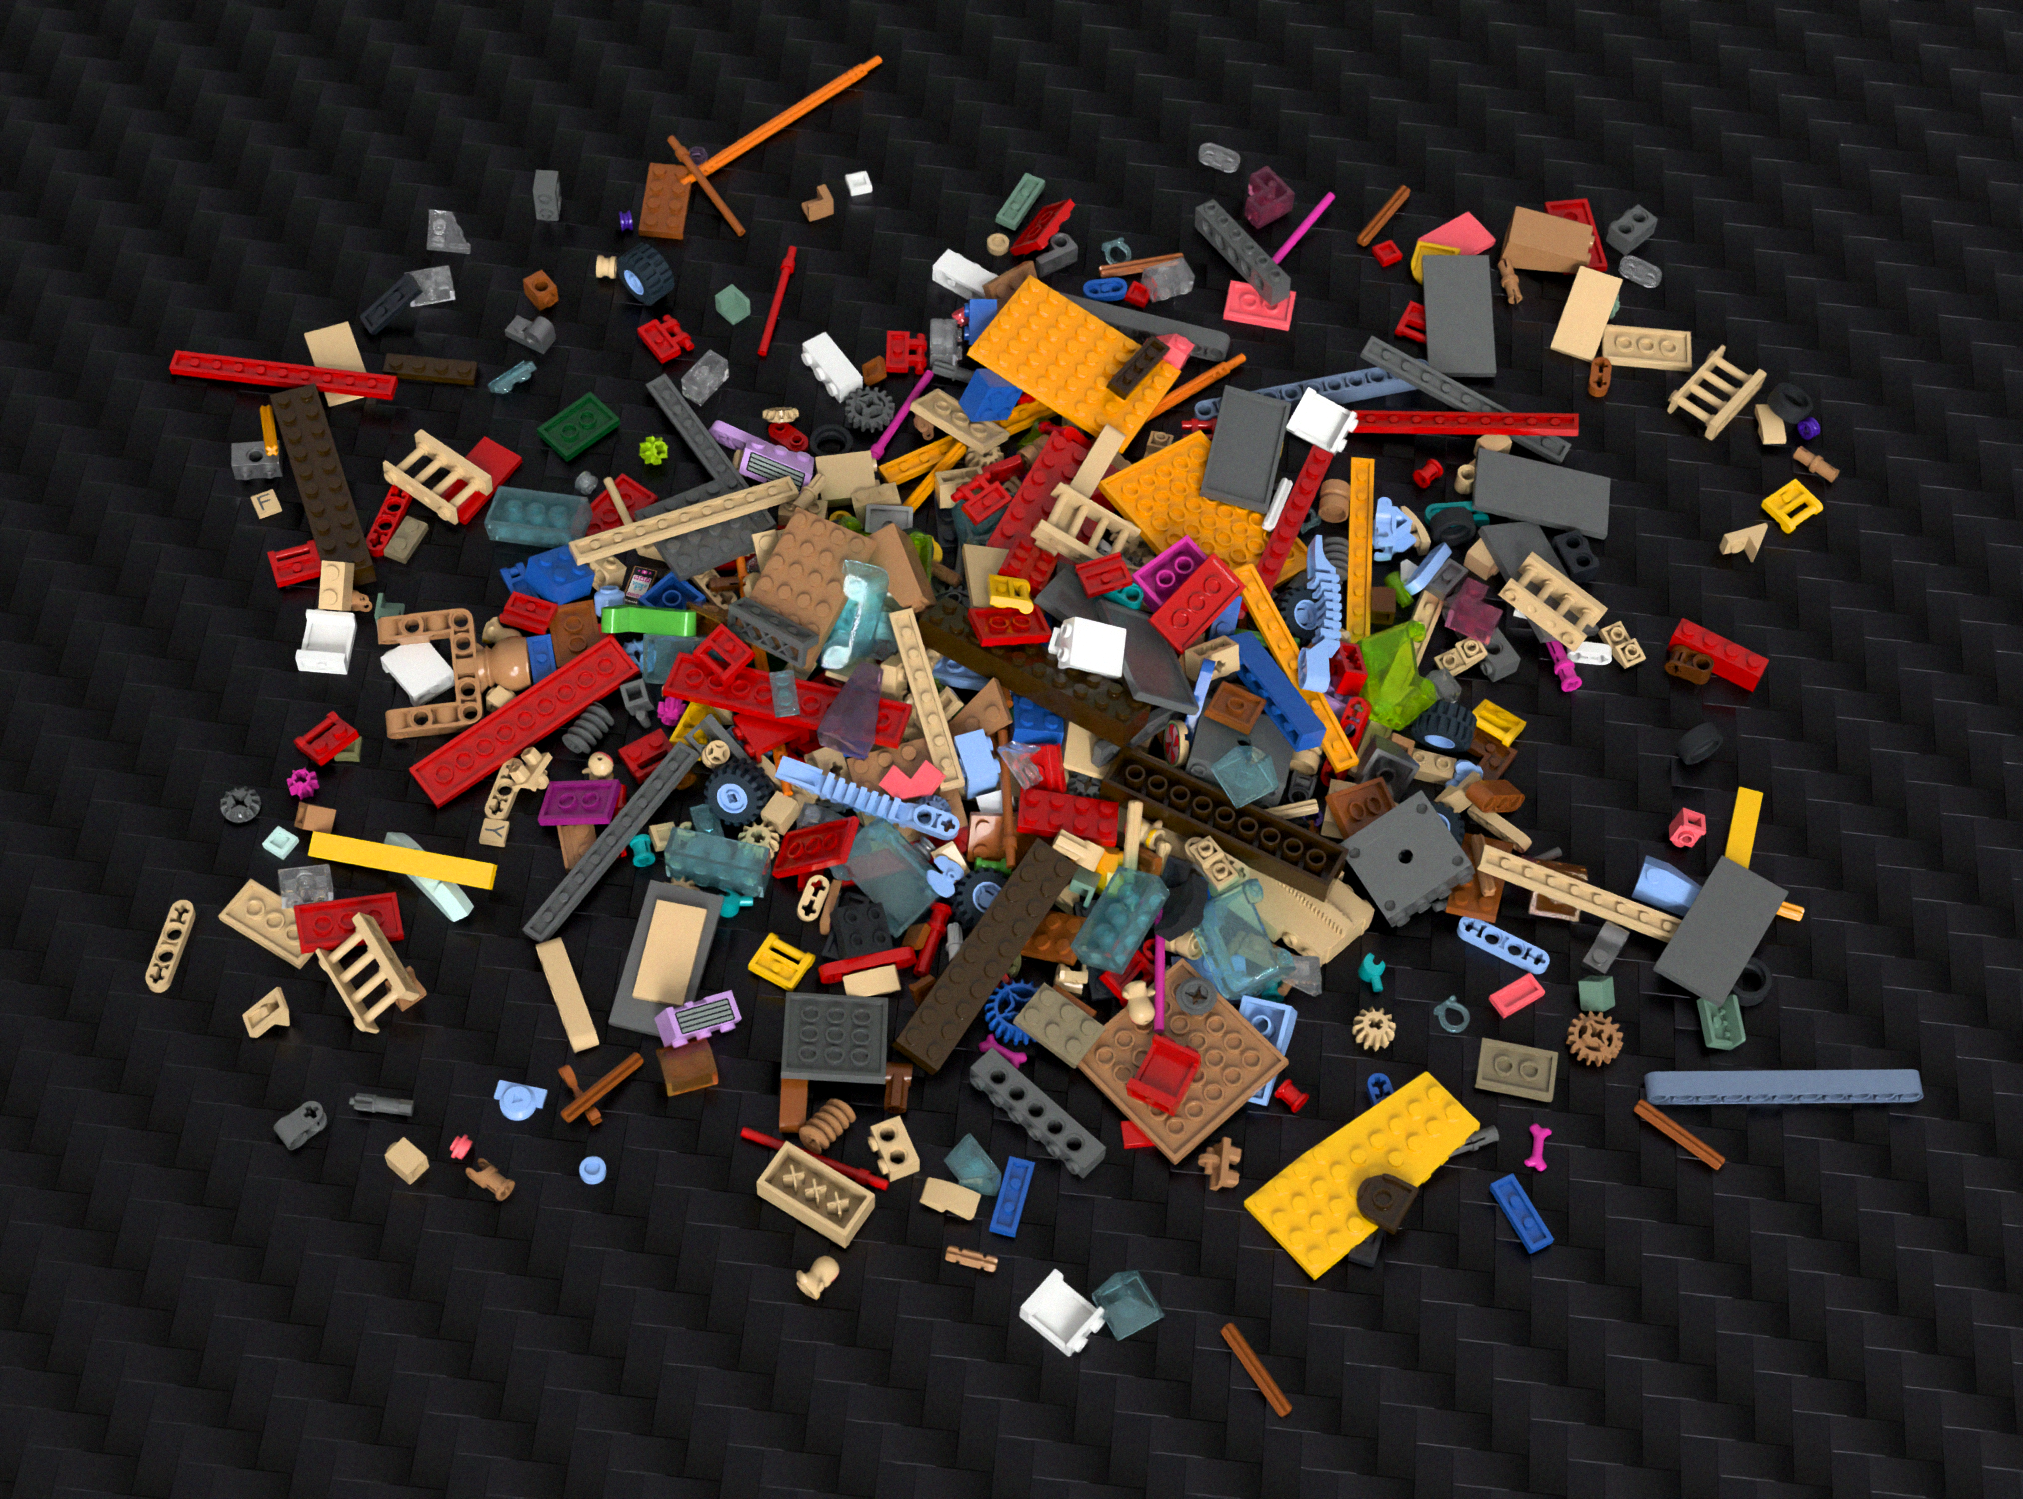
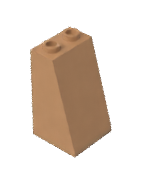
M1516 206L1505 233L1500 261H1504L1505 267L1507 265L1505 259H1510L1513 268L1578 273L1580 266H1588L1591 258V253H1588V249L1592 248L1595 238L1594 235H1591L1593 226Z
M892 523L867 536L874 540L877 545L866 565L902 608H913L915 618L919 621L921 616L938 603L912 538L895 523Z

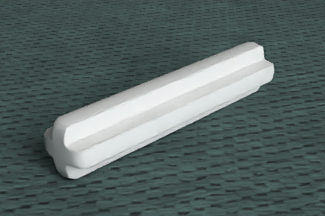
M1287 478L1281 479L1263 521V530L1268 532L1274 530L1293 483L1291 480H1287Z

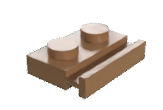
M594 824L557 826L566 873H569L597 840Z

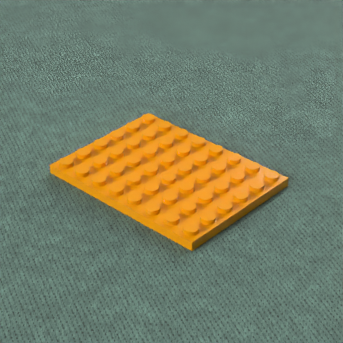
M1031 275L1027 277L967 353L971 358L1096 438H1098L1106 423L1127 435L1118 449V452L1121 454L1126 450L1181 373L1173 365L1162 360L1124 401L1106 388V386L1142 346Z
M1201 430L1099 482L1097 488L1127 521L1132 522L1135 527L1141 529L1139 535L1157 555H1160L1188 535L1207 557L1210 553L1214 552L1230 570L1251 563L1256 568L1272 532L1262 528L1266 514L1199 496L1211 446V441ZM1296 537L1273 590L1294 579L1298 573L1307 571L1308 548L1298 537Z

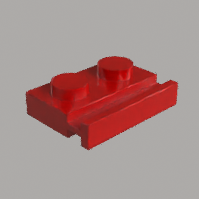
M1121 552L1075 565V572L1079 576V581L1087 599L1131 586L1133 583L1125 561L1121 557Z
M513 591L499 619L501 623L545 635L547 628L550 627L558 612V604Z
M1060 743L1025 745L1024 753L1029 787L1065 793L1067 787Z

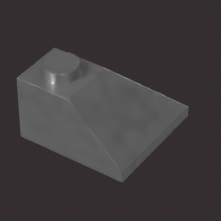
M1375 734L1363 752L1353 783L1361 784L1382 776L1393 801L1398 803L1418 772L1420 765L1397 743Z

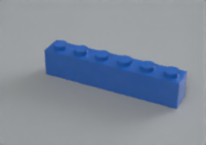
M1251 631L1227 636L1239 644L1240 670L1235 671V673L1252 694L1267 700L1264 711L1293 749L1299 752L1321 746L1327 728L1261 645V642Z

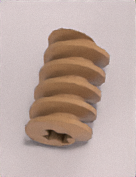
M839 1099L828 1100L826 1105L821 1107L819 1112L815 1113L813 1118L800 1128L799 1137L801 1142L811 1152L821 1154V1148L827 1149L830 1145L829 1142H834L836 1136L841 1135L843 1129L849 1127V1122L852 1123L856 1120L855 1113L846 1103Z

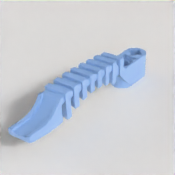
M1316 535L1307 550V579H1311L1307 583V589L1316 590L1312 593V598L1320 599L1315 603L1316 608L1321 609L1317 612V617L1321 618L1317 621V627L1320 628L1315 630L1316 637L1312 639V644L1315 646L1311 649L1303 647L1299 653L1298 684L1300 689L1325 693L1330 682L1329 658H1332L1340 647L1339 639L1341 638V632L1339 630L1342 625L1339 621L1342 618V613L1339 611L1342 609V605L1339 603L1341 594H1338V592L1341 590L1340 584H1337L1340 578L1336 574V568L1329 563L1324 555L1322 535Z
M782 757L775 774V778L796 785L813 795H819V798L824 800L827 798L832 803H840L845 808L851 807L854 811L864 812L867 816H876V819L881 821L882 819L887 820V823L890 824L897 823L899 827L904 829L909 827L945 841L953 840L959 832V820L950 813L928 805L906 804L897 797L893 801L886 794L883 797L878 796L879 792L873 790L870 793L867 792L868 788H856V784L852 782L848 785L845 783L846 779L841 777L839 780L833 779L835 774L829 772L828 776L822 775V769L789 757ZM925 813L931 817V821L927 824H922L918 821L917 817ZM947 823H951L952 829H949L948 832H945L944 826H946Z

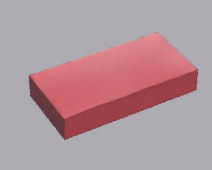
M1530 972L1490 995L1489 1001L1504 1019L1544 996L1545 990Z

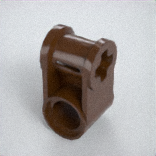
M1675 645L1672 648L1671 659L1665 664V670L1669 674L1679 676L1699 685L1709 681L1714 667V661L1709 655L1699 653L1683 645Z

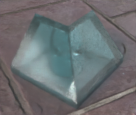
M1236 746L1210 768L1236 809L1279 788L1271 755L1254 746Z
M970 1133L967 1134L944 1159V1162L958 1178L960 1186L979 1194L996 1196L1000 1191L1001 1172Z
M1138 1270L1116 1272L1091 1294L1097 1307L1101 1306L1105 1309L1104 1319L1118 1341L1164 1317L1163 1311Z

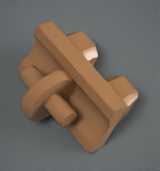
M1223 1137L1221 1143L1214 1144L1213 1148L1208 1147L1206 1154L1199 1155L1198 1164L1205 1167V1174H1210L1209 1189L1216 1191L1222 1186L1233 1188L1239 1182V1173L1230 1170L1229 1164L1236 1165L1239 1162L1241 1149L1232 1146L1230 1138Z

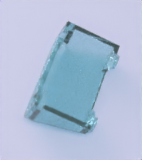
M849 559L844 560L842 573L845 574L843 591L848 598L858 601L850 633L838 630L834 638L827 639L820 652L821 666L841 669L869 657L890 583L888 572L885 569Z
M878 818L867 824L855 836L847 863L829 867L836 879L840 881H850L852 879L874 903H883L889 933L894 935L895 938L901 936L942 897L935 892L932 885H929L926 878L928 870H936L884 818Z
M1258 878L1248 879L1208 899L1204 905V919L1198 927L1193 928L1218 990L1225 998L1230 1000L1240 999L1243 995L1250 997L1258 996L1297 970L1290 952L1283 948H1273L1255 907V904L1262 901L1264 895Z

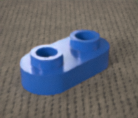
M1121 278L1090 280L1083 287V297L1098 302L1118 301L1123 299L1127 293V283Z

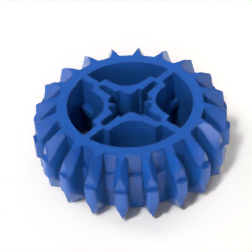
M1023 978L1018 984H1015L1013 979L1010 980V985H1006L1002 981L1000 989L995 988L992 992L993 995H990L987 999L988 1004L985 1005L984 1012L987 1013L985 1021L989 1023V1030L995 1031L996 1038L1004 1036L1003 1041L1005 1044L1010 1039L1013 1040L1015 1046L1019 1040H1022L1026 1046L1029 1038L1036 1042L1035 1039L1013 1024L1016 1016L1041 987L1034 988L1033 980L1028 985L1024 984ZM1004 1002H1007L1008 1008L1000 1015L998 1009Z

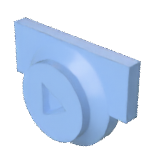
M499 1080L494 1099L500 1100V1109L504 1116L511 1120L519 1121L530 1117L536 1108H543L547 1090Z

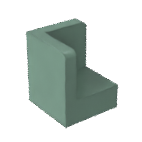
M733 284L715 295L716 310L732 325L737 324L750 315V300Z
M378 593L374 615L376 625L379 618L404 615V604L386 603L384 593Z
M1078 865L1079 868L1071 880L1069 890L1086 897L1083 906L1088 908L1102 875Z
M1590 975L1578 981L1582 1011L1604 1012L1615 1006L1613 976Z

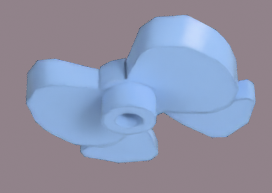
M1459 760L1454 765L1456 771L1453 775L1454 778L1446 782L1445 789L1449 785L1457 787L1472 771L1479 773L1481 778H1483V770L1479 765L1476 766L1468 760Z
M939 856L934 859V863L943 873L940 874L936 871L928 870L926 878L935 892L947 898L954 894L953 883L964 877V871L956 862L948 860L947 856Z

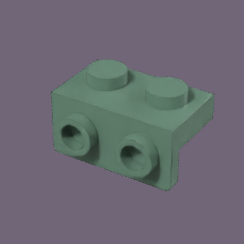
M1729 995L1721 1008L1703 998L1697 1000L1706 1047L1732 1050L1746 1040L1736 995Z

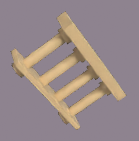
M1724 345L1717 351L1713 350L1708 355L1706 363L1679 391L1675 390L1668 399L1670 405L1667 412L1671 414L1678 406H1681L1706 423L1705 426L1708 428L1704 436L1711 441L1757 393L1767 375L1761 369L1754 375H1747L1722 358L1726 349ZM1715 366H1718L1743 382V387L1736 389L1711 373ZM1705 379L1730 395L1731 400L1723 402L1698 386V384ZM1692 392L1717 408L1719 413L1716 416L1714 414L1710 415L1685 398Z
M420 429L415 434L416 449L395 467L386 460L383 462L384 477L390 484L397 485L437 512L443 520H448L456 525L458 523L457 507L475 491H480L486 496L493 491L492 477ZM427 455L433 460L415 478H411L404 473L421 456ZM440 467L449 470L451 473L431 491L422 485ZM457 479L467 482L468 485L449 503L439 497Z
M1060 482L1050 494L1057 498V501L1047 521L1041 519L1033 528L1030 536L1077 564H1081L1090 559L1104 557L1097 552L1096 548L1106 528L1118 535L1110 554L1121 552L1126 540L1132 542L1140 534L1141 529L1135 527L1132 522L1120 518L1078 493L1070 485ZM1066 504L1078 511L1067 533L1055 526ZM1086 516L1098 523L1088 545L1076 539Z
M1531 552L1518 569L1523 574L1518 582L1511 578L1498 595L1575 652L1587 637L1582 630L1587 624L1594 627L1608 608L1534 552ZM1530 581L1542 589L1537 596L1525 589ZM1549 595L1561 603L1555 611L1544 603ZM1568 609L1579 617L1575 625L1563 617Z
M359 912L352 918L356 925V932L333 952L320 948L315 950L320 959V966L329 974L355 1018L354 1024L361 1031L376 1034L380 1030L374 1019L398 998L414 1001L420 996V993L374 917ZM364 939L368 945L367 952L344 971L338 960ZM373 959H376L380 965L379 971L356 991L350 980ZM387 978L392 985L391 991L371 1009L367 1010L362 999Z

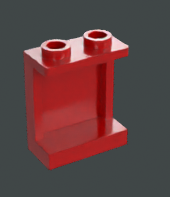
M742 713L733 716L734 727L732 732L737 741L741 740L743 742L745 753L750 758L753 757L757 765L762 763V754L795 738L801 744L810 740L808 728Z
M1154 1034L1152 1046L1134 1078L1130 1077L1126 1085L1127 1095L1174 1117L1201 1066V1055L1191 1046L1186 1045L1183 1047L1176 1044L1169 1036Z

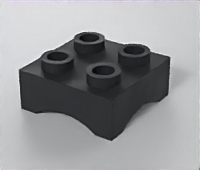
M1192 873L1181 886L1163 891L1161 896L1163 905L1162 918L1155 926L1154 933L1171 942L1179 936H1183L1194 927H1198L1204 919L1203 910L1208 898L1209 882Z
M882 902L837 907L829 914L837 936L840 960L893 949Z

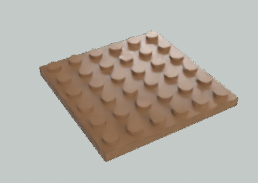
M1183 958L1165 972L1164 1032H1154V1018L1145 1025L1132 1022L1126 1006L1104 1025L1106 1027L1105 1032L1077 1066L1174 1165L1181 1161L1289 1065V1060L1219 992H1217V1003L1212 1008V1011L1204 1013L1203 1016H1190L1189 1013L1181 1010L1176 999L1178 987L1188 978L1202 977ZM1155 982L1152 983L1147 989H1154ZM1200 989L1195 996L1191 995L1194 1005L1199 999H1204L1201 997ZM1153 995V996L1148 997V999L1150 1000V1002H1151V1003L1153 1004V1006H1154V995ZM1154 1034L1169 1036L1176 1044L1183 1047L1186 1045L1191 1046L1201 1055V1066L1174 1117L1127 1095L1126 1085L1130 1077L1134 1078L1152 1046Z

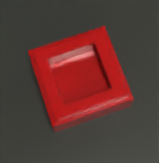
M1392 240L1372 247V253L1382 267L1402 259L1403 254Z
M1133 281L1124 300L1145 308L1154 289Z

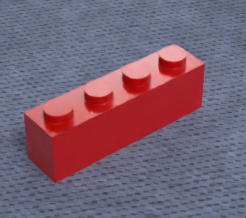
M1682 618L1667 648L1671 652L1675 645H1683L1699 653L1709 655L1714 661L1713 673L1751 692L1754 691L1769 662L1768 659L1685 618Z

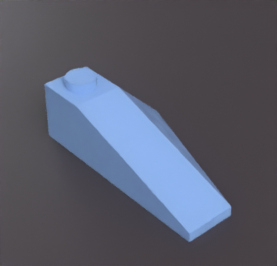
M1646 855L1632 898L1685 917L1702 887L1671 864Z
M1243 995L1239 1013L1285 1056L1298 1012L1289 1005ZM1278 1074L1251 1097L1248 1102L1267 1106Z

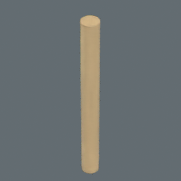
M611 477L604 479L603 482L623 524L633 523ZM645 546L635 548L638 554L646 552Z

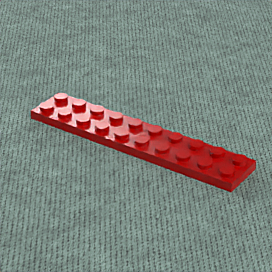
M610 634L410 767L409 772L437 809H439L500 768L504 763L521 754L526 748H530L585 711L588 706L593 705L594 701L598 702L619 688L620 685L625 684L640 674V669L612 634Z
M682 652L678 653L663 687L664 696L895 749L899 748L913 711L912 704L744 667L735 676V680L731 685L724 686L719 681V677L705 664L695 660L691 654ZM715 660L725 670L730 666L729 663Z

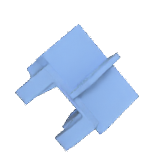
M1381 497L1378 500L1376 517L1373 521L1372 545L1374 549H1382L1384 551L1382 553L1375 552L1374 560L1376 561L1391 560L1392 555L1396 552H1404L1416 543V538L1410 533L1413 521L1398 507L1392 506L1391 500L1387 497Z

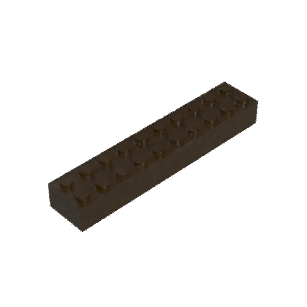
M315 383L270 395L321 564L322 560L355 563L353 587L377 581L368 547Z
M945 597L919 619L918 628L924 646L989 680L993 677L998 679L1000 685L1025 697L1120 748H1123L1147 725L1152 704L1134 699L1131 691L1099 674L1071 667L1065 669L1058 668L1059 660L1057 655L1049 653L1047 648L1039 644L1029 643L981 647L967 617L969 608L953 599Z
M1124 746L1102 780L1100 798L1106 801L1118 802L1119 807L1128 810V802L1130 800H1139L1143 803V818L1153 823L1157 820H1162V827L1187 839L1193 837L1204 839L1210 835L1222 851L1244 863L1249 868L1322 902H1325L1345 866L1349 849L1130 747Z
M1037 838L1028 848L1016 868H1014L891 1046L925 1071L934 1075L945 1062L1079 867L1044 841Z

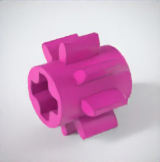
M666 697L665 702L659 701L658 718H662L661 721L665 725L677 726L687 709V704H683L681 699Z
M306 767L297 771L293 770L292 778L287 779L290 794L292 796L297 794L300 800L309 796L313 797L314 789L319 788L316 773H309Z

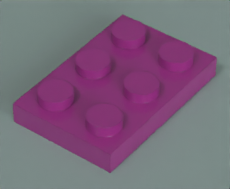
M619 779L550 781L537 820L541 826L610 824L621 789Z

